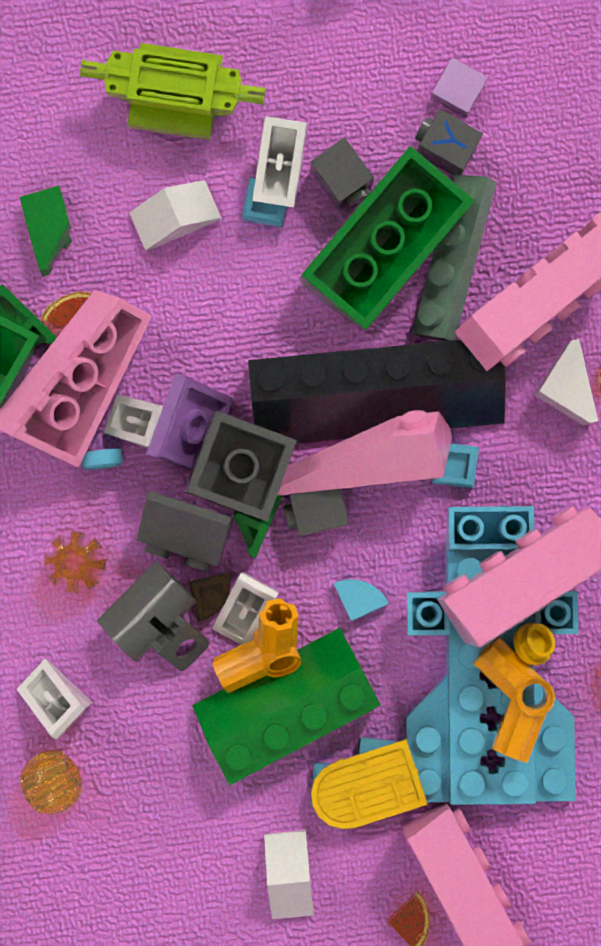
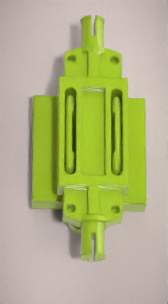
M140 43V49L134 48V54L113 50L107 60V64L87 61L85 59L81 61L80 78L104 80L108 96L120 98L122 101L131 104L128 126L132 129L211 141L214 116L225 117L233 115L239 101L264 106L266 87L243 85L239 70L222 67L223 55Z

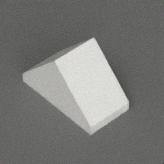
M265 116L252 201L294 207L303 161L306 122Z
M205 180L163 188L129 212L146 252L222 219Z
M576 339L563 347L534 395L585 426L597 422L598 418L580 340Z
M117 394L104 433L149 448L163 406Z
M241 572L212 629L240 645L253 640L254 632L259 628V612L265 608L266 601L276 599L279 591Z
M46 659L17 688V691L54 739H58L93 703Z
M306 830L264 834L267 887L272 919L314 916Z

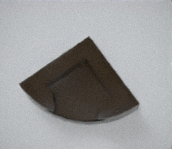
M230 572L189 581L192 596L197 601L194 606L198 622L212 617L225 604L231 589Z

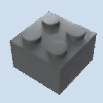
M215 411L212 413L184 492L262 521H268L297 440Z

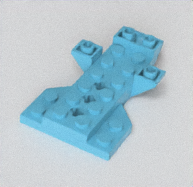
M534 506L448 507L445 543V585L463 574L468 579L482 571L479 564L491 555L502 551L503 555L506 556L517 549L518 545L515 541L534 529ZM445 591L407 592V635H446L447 674L405 716L406 739L415 766L419 771V778L427 802H450L451 805L536 804V801H576L574 716L555 698L554 705L545 716L528 763L518 761L495 751L497 756L502 757L501 763L495 764V769L488 770L484 763H480L481 756H487V750L492 749L510 699L496 685L488 686L485 680L479 679L480 670L473 662L481 651L494 639L481 647L464 643L437 600L446 594ZM567 591L498 636L516 652L513 642L515 631L526 623L543 624L550 629L552 634H578V591ZM530 684L522 693L523 703L528 706L537 705L543 698V689L540 684ZM494 706V711L501 715L500 722H495V727L488 728L484 721H480V714H487L486 708Z

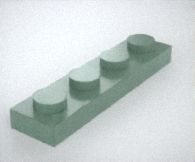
M454 175L453 182L475 201L435 247L412 333L414 335L440 341H453L456 338L455 331L459 327L497 184L496 181L489 177Z

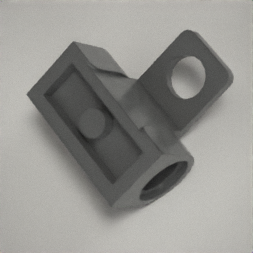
M157 561L97 620L115 644L136 662L152 648L178 670L184 671L210 644L209 640L183 617L197 602L196 599L174 575ZM193 639V648L187 654L177 656L176 651L180 644L186 640Z

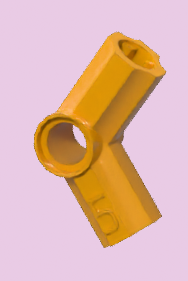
M281 598L266 601L265 608L259 612V628L254 632V639L213 658L214 662L212 664L215 673L227 693L267 675L275 678L289 675L300 667L301 659L297 650L299 615L294 604L286 603Z
M498 636L481 651L473 662L510 699L492 749L510 758L528 763L545 716L554 705V689L534 669L522 661L517 653ZM530 684H540L543 689L542 700L534 706L525 705L522 700L524 689Z

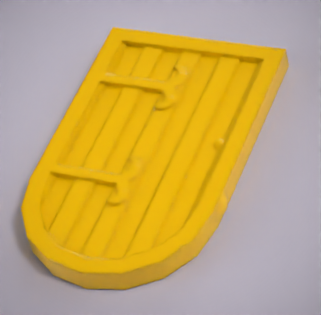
M407 739L345 759H338L320 771L314 779L311 790L312 806L318 817L329 826L339 829L363 827L366 824L428 805L419 778V771L415 766Z

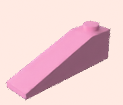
M416 410L408 412L403 416L395 417L288 465L278 495L443 478L452 440L451 428L439 412L426 413Z

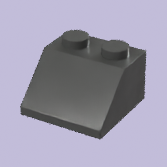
M148 491L137 541L146 543L145 552L167 559L170 551L186 556L185 565L208 572L210 564L220 565L234 518Z

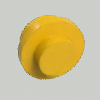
M526 623L515 631L513 638L514 648L522 661L531 666H538L549 660L555 650V639L548 627L543 624Z

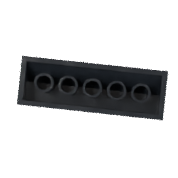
M462 340L248 360L254 425L297 440L296 444L348 439L390 419L416 410L426 413L439 412L451 429L505 423L506 377L504 365L499 361L490 370L486 371Z

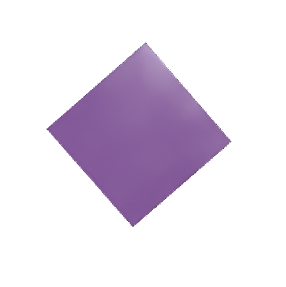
M175 373L146 454L192 471L212 413L219 411L228 415L233 398L187 376Z

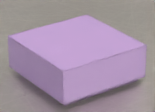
M452 57L435 86L431 97L467 117L488 77Z

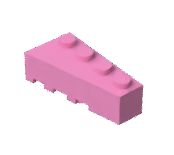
M601 212L592 218L578 233L572 234L546 258L541 259L531 267L516 283L510 284L474 313L455 331L486 371L490 370L499 361L507 367L526 351L521 346L525 340L529 338L535 344L553 329V326L549 323L552 318L557 316L562 322L581 306L576 300L578 297L584 294L589 300L601 290Z
M94 290L0 409V431L79 468L152 316L121 298Z

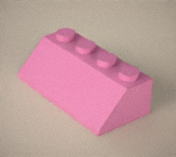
M572 505L551 518L554 525L542 533L539 532L538 528L531 530L515 541L518 548L506 556L503 555L502 551L491 555L479 564L482 571L469 579L463 574L443 587L446 594L437 600L464 643L476 647L483 646L601 570V519L591 508L576 510Z
M444 802L402 825L409 844L464 946H528L532 944L520 921L511 924L505 912V909L510 907L511 904L500 883L491 886L484 872L491 869V866L479 845L473 849L470 847L464 834L471 831L460 808L451 811L447 802Z

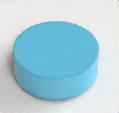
M122 449L86 452L81 462V468L84 470H98L120 467L123 464Z

